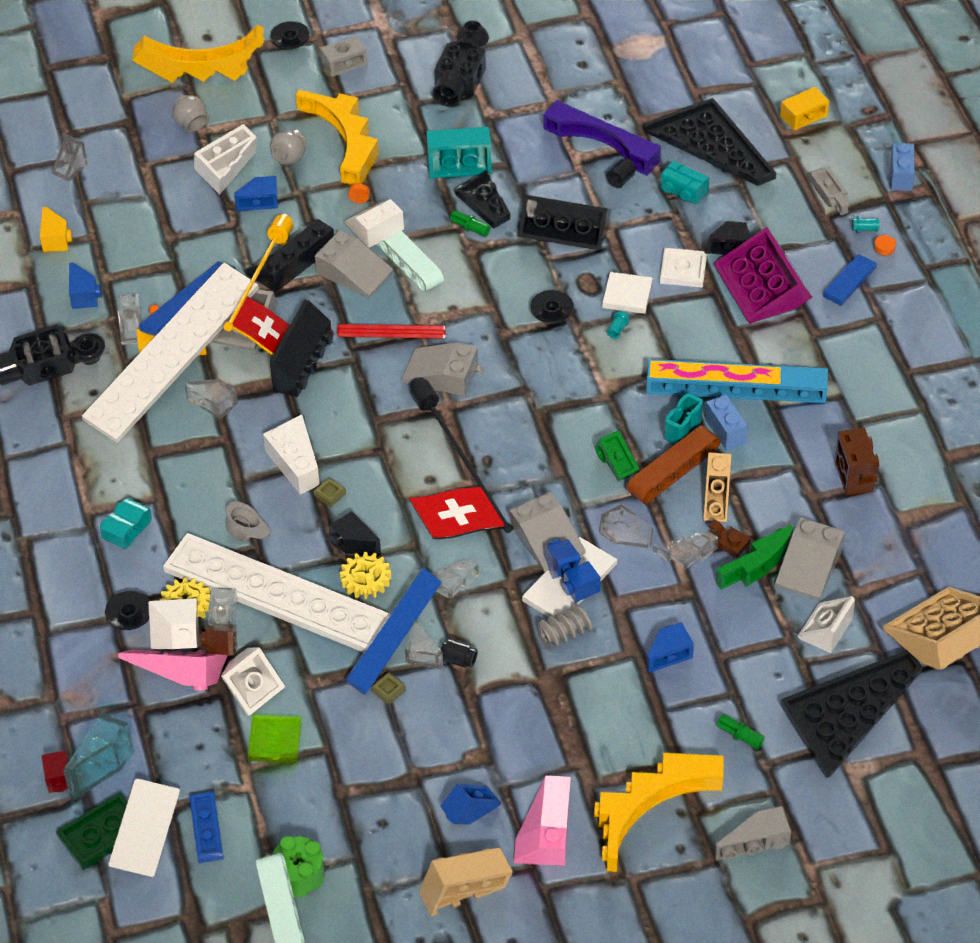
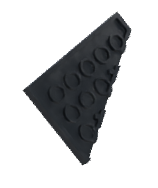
M714 98L644 123L643 130L646 133L757 186L776 179L775 170Z
M906 650L781 699V707L826 778L830 777L920 675L922 665L917 658Z

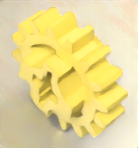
M364 552L362 557L356 553L354 560L347 558V564H342L340 581L342 588L347 589V594L354 592L355 598L364 595V599H367L370 594L376 598V592L384 593V586H390V579H392L390 565L385 563L384 557L377 559L376 553L368 556L367 552Z
M183 578L182 583L174 580V586L167 584V591L161 592L162 599L160 600L197 598L198 617L205 618V611H211L212 597L209 587L205 588L204 582L197 584L195 578L191 582H187V579Z

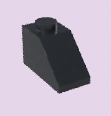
M731 221L723 223L709 235L704 253L726 255L750 239L747 223Z
M352 511L329 525V539L334 547H339L345 554L357 553L358 555H363L364 552H367L370 556L373 553H376L377 556L381 554L380 539Z

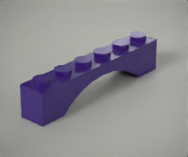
M556 100L543 114L544 130L560 137H585L603 142L619 152L624 159L632 160L636 165V171L648 176L661 162V146L568 104Z

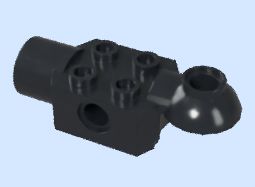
M471 20L464 24L457 33V41L447 43L434 69L435 87L433 89V97L443 106L454 107L459 103L462 96L474 95L486 70V51L481 47L489 41V34L478 21Z
M57 324L14 337L10 350L0 353V385L22 380L31 386L70 374L75 364L93 365L102 356L105 350V341L98 334L87 333L76 337L69 343L67 334Z

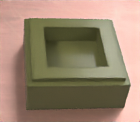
M331 478L325 480L314 490V496L329 507H332L346 495V488Z
M388 672L371 689L376 696L390 705L406 691V686Z

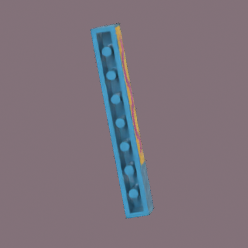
M648 359L647 394L684 396L690 393L697 397L718 398L727 395L728 398L826 403L828 368Z

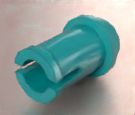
M860 216L852 219V231H856V233L879 230V218H860Z
M618 311L613 315V321L606 331L610 338L618 339L623 328L629 324V315L624 311Z

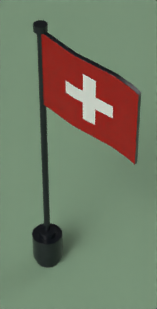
M424 378L415 379L409 386L410 394L420 410H431L479 485V487L455 489L426 497H409L411 504L433 539H448L494 529H503L505 533H510L513 530V526L507 523L435 409L439 402L437 393L429 381Z

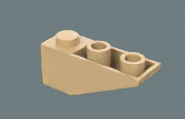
M708 453L703 521L712 522L717 520L718 522L727 523L732 454Z

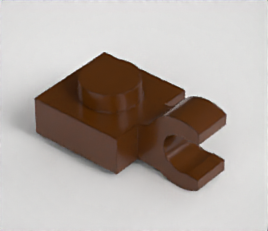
M713 520L709 525L711 530L707 535L718 540V548L736 558L750 543L749 536L733 527L726 530L717 520Z

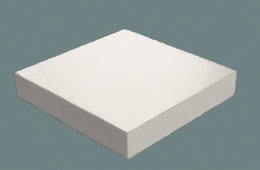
M664 248L660 284L703 288L707 254L704 251Z
M610 272L603 299V308L646 314L653 278Z

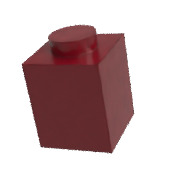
M66 750L41 755L48 793L72 789L73 782Z

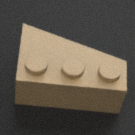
M501 848L483 849L469 854L461 853L448 858L440 857L431 862L419 894L432 917L438 914L437 909L450 904L455 908L461 905L460 900L473 895L475 899L506 888L513 871Z

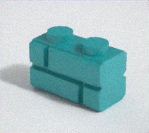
M672 161L668 168L661 173L660 188L666 193H672L680 197L685 202L689 201L696 205L709 190V177Z

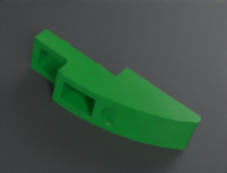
M789 525L785 528L777 529L774 533L764 538H758L751 544V553L744 554L739 559L720 566L716 574L717 586L722 590L738 581H742L747 587L769 573L785 556L793 535V526Z

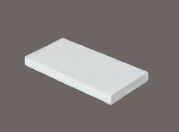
M579 537L586 553L580 556L581 560L578 565L589 561L602 581L617 565V559ZM549 570L522 596L523 602L547 617L554 618L557 613L563 614L566 609L571 610L573 606L579 605L583 600L575 603L570 595L567 596L562 587L564 576L552 579Z

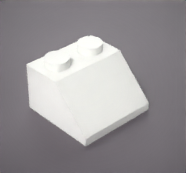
M390 199L380 202L345 220V224L370 248L404 230L403 211Z

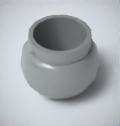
M184 95L175 101L172 115L175 122L181 128H185L187 132L192 133L200 130L207 124L209 120L207 108L199 97Z
M295 129L277 133L270 143L272 156L283 165L297 163L301 160L307 149L306 138L300 131Z

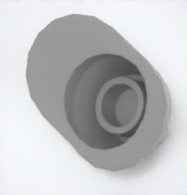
M234 501L226 506L227 519L225 527L233 537L240 541H248L251 537L263 539L270 535L268 526L249 505Z

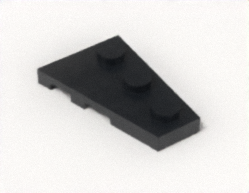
M488 170L455 188V195L492 228H496L510 220V212L502 196L497 192V187L492 182Z

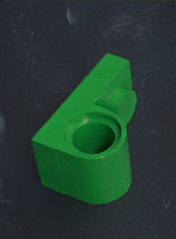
M619 430L597 441L595 450L599 459L604 464L609 463L618 482L640 471Z

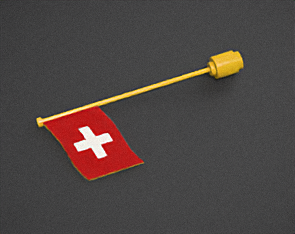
M280 214L272 221L267 231L271 243L230 320L224 324L226 331L233 329L241 333L271 355L276 351L290 324L247 296L275 243L282 244L286 242L293 229V221L286 214Z

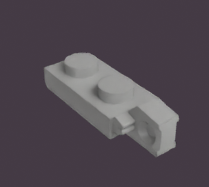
M827 167L811 172L809 179L827 204L831 207L835 206L836 211L840 215L847 214L849 206L848 192L832 170Z

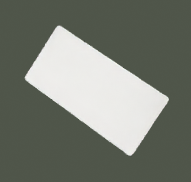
M135 779L109 861L110 867L150 877L155 875L180 792L178 788Z

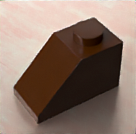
M236 624L207 625L205 632L201 633L202 646H206V653L234 655L237 650Z

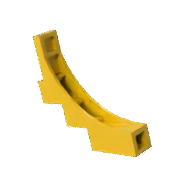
M257 24L240 40L210 49L177 48L162 44L144 35L133 47L132 61L172 83L178 77L180 78L184 72L203 82L209 76L212 77L216 71L236 81L246 73L248 69L247 60L251 57L253 51L262 46L264 42V28Z
M298 90L296 93L297 110L316 114L325 119L338 130L346 143V155L340 166L341 182L351 185L356 183L362 184L379 155L378 139L367 137L369 134L368 118L358 116V98L340 93L337 98Z
M663 753V763H658L657 774L632 772V782H627L626 793L601 792L600 802H595L594 817H599V827H604L603 839H608V846H603L602 861H607V871L617 872L618 849L622 840L633 824L648 810L678 795L697 791H722L724 756Z

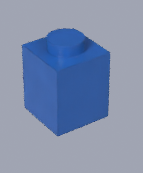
M589 561L564 572L563 590L567 596L570 595L575 603L600 592L601 577Z

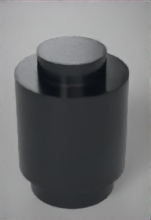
M627 158L620 160L607 172L608 183L613 187L621 188L635 175L636 165Z
M450 638L448 642L443 643L440 655L443 656L444 662L464 668L467 666L473 667L477 659L478 649L473 648L471 644Z

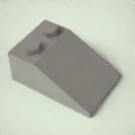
M341 230L315 255L316 274L367 298H370L394 272L393 268L358 238Z
M258 289L251 299L275 314L278 304L274 293ZM224 327L213 338V343L255 350L258 346L241 333L233 329L226 331Z
M456 342L415 348L403 375L402 383L410 385L415 379L424 378L430 382L434 390L466 396L478 367V347Z
M551 491L509 510L514 532L544 572L549 570L544 551L551 541L561 539V541L569 540L580 556L586 553L564 509Z
M800 517L791 537L775 586L820 601L843 550L845 531Z

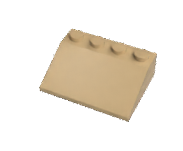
M947 587L885 624L883 629L922 664L931 666L934 669H944L952 662L964 657L968 652L980 647V596Z

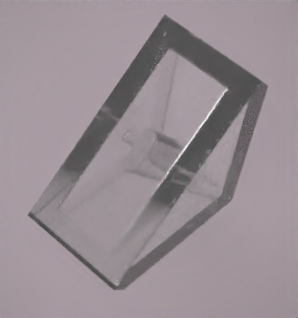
M65 135L51 173L66 181H70L88 164L84 143L69 135Z
M418 620L414 621L405 647L406 663L435 669L443 668V653Z

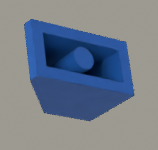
M276 176L255 177L235 192L236 211L278 209Z
M69 263V297L72 309L98 307V298H102L101 285L96 284L94 275L75 263Z
M561 539L551 541L544 551L552 579L564 576L565 571L578 566L581 560L580 554L569 540L561 541Z
M682 622L668 625L659 630L647 655L648 673L693 658L694 643Z
M456 784L440 807L446 813V818L451 823L471 824L499 807L501 802L488 786Z

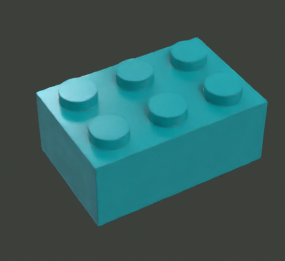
M489 127L427 131L430 178L479 175L486 170L492 174Z

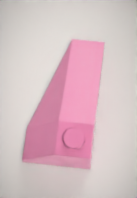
M128 650L118 653V658L184 686H193V690H208V686L217 684L227 655L206 653V650L188 652L183 655V650L165 651L163 655L160 650Z
M545 776L516 837L514 863L565 866L571 777Z

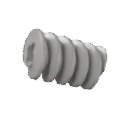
M575 605L571 610L566 609L563 614L557 613L555 618L549 617L546 621H540L538 623V633L544 646L550 650L551 642L555 647H558L559 638L563 643H567V635L574 640L576 638L575 631L582 636L584 635L583 627L589 632L593 630L586 611L580 606Z

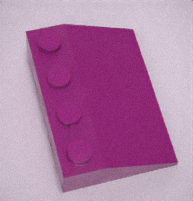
M768 227L714 262L715 267L750 324L795 310L813 298Z

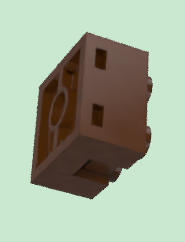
M865 428L838 431L834 462L845 495L873 492L874 482H877L876 468L879 467V458L873 452L872 437L867 435Z

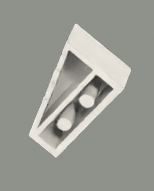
M244 124L195 152L194 169L220 195L256 153V136Z
M302 415L263 434L265 452L300 495L320 485L318 466Z

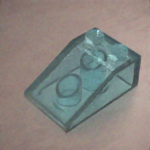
M103 713L100 714L63 770L70 798L75 800L122 770L126 762L132 759L134 748L127 722Z

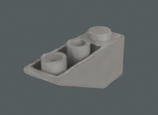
M783 807L761 810L753 814L716 843L715 860H731L736 856L755 855L764 850H778L790 845L791 830Z

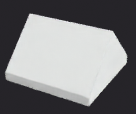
M850 596L819 603L799 633V639L832 653L853 619L854 597Z

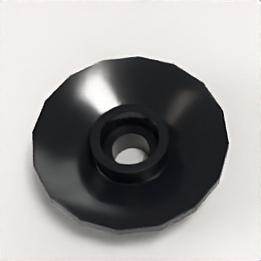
M286 21L272 29L270 39L277 47L295 49L301 47L309 40L310 31L307 26L300 22Z
M548 290L537 294L532 299L530 308L531 313L536 319L545 323H559L569 318L573 312L574 305L572 299L567 294L557 290Z
M137 591L118 593L106 604V619L112 627L119 630L140 628L149 620L148 601L150 599L145 594Z

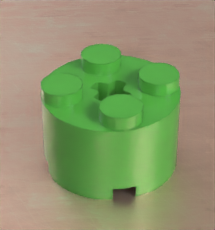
M284 837L274 849L272 855L282 852L294 897L306 896L308 892L319 889L324 881L325 868L322 850L318 842L309 838Z

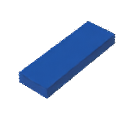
M858 254L823 291V297L842 306L876 269L877 263Z
M214 791L189 795L198 863L224 859Z

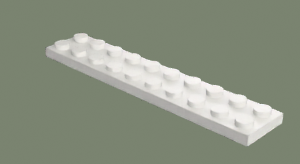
M223 263L82 415L83 421L115 443H118L223 329L224 324L230 320L251 280L226 263ZM254 282L247 297L251 298L259 289L257 283Z
M189 533L185 535L163 565L164 572L180 579L186 578L188 582L195 578L197 584L204 582L205 588L209 587L210 591L363 653L390 615V613Z

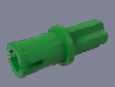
M459 211L451 213V222L464 227L468 232H475L482 237L488 236L491 229L489 224L477 220L473 215L468 216Z
M725 714L721 715L716 723L718 728L734 736L736 741L741 740L756 750L764 742V735L748 728L746 723L741 724Z

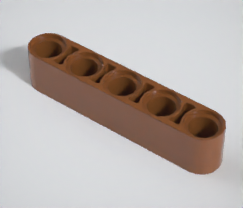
M700 425L633 476L628 482L626 490L643 504L649 503L708 457V453H714L721 443V438L705 426Z

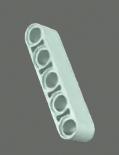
M402 231L376 244L423 292L444 282L441 270Z
M282 852L257 859V870L275 943H305Z

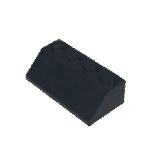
M524 195L518 237L601 251L608 231L611 209Z
M319 219L304 224L289 235L286 242L278 244L272 249L256 281L276 293L315 263V255L334 236V229ZM263 256L245 269L247 275L253 277Z
M305 299L270 360L273 391L298 397L302 389L305 390L310 374H314L319 358H323L325 347L328 343H331L334 335L333 330H331V321L309 300Z

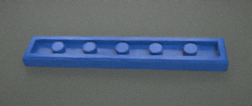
M215 263L139 324L140 331L156 336L223 263Z
M425 568L419 571L345 679L346 682L363 695L368 692L442 581Z

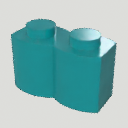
M688 393L679 400L677 408L671 410L666 416L665 440L676 444L687 436L690 431H693L700 425L703 399Z
M130 498L119 502L114 509V513L105 517L100 524L102 539L123 549L128 548L138 534L151 522V509Z

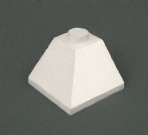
M197 598L148 601L151 649L199 647Z
M260 647L246 648L228 663L221 675L247 716H250L285 688V685Z

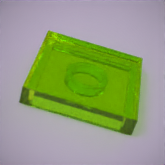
M253 715L247 756L248 761L298 763L302 717Z

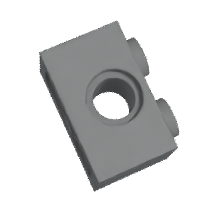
M357 35L320 48L321 63L331 77L368 65L367 49Z

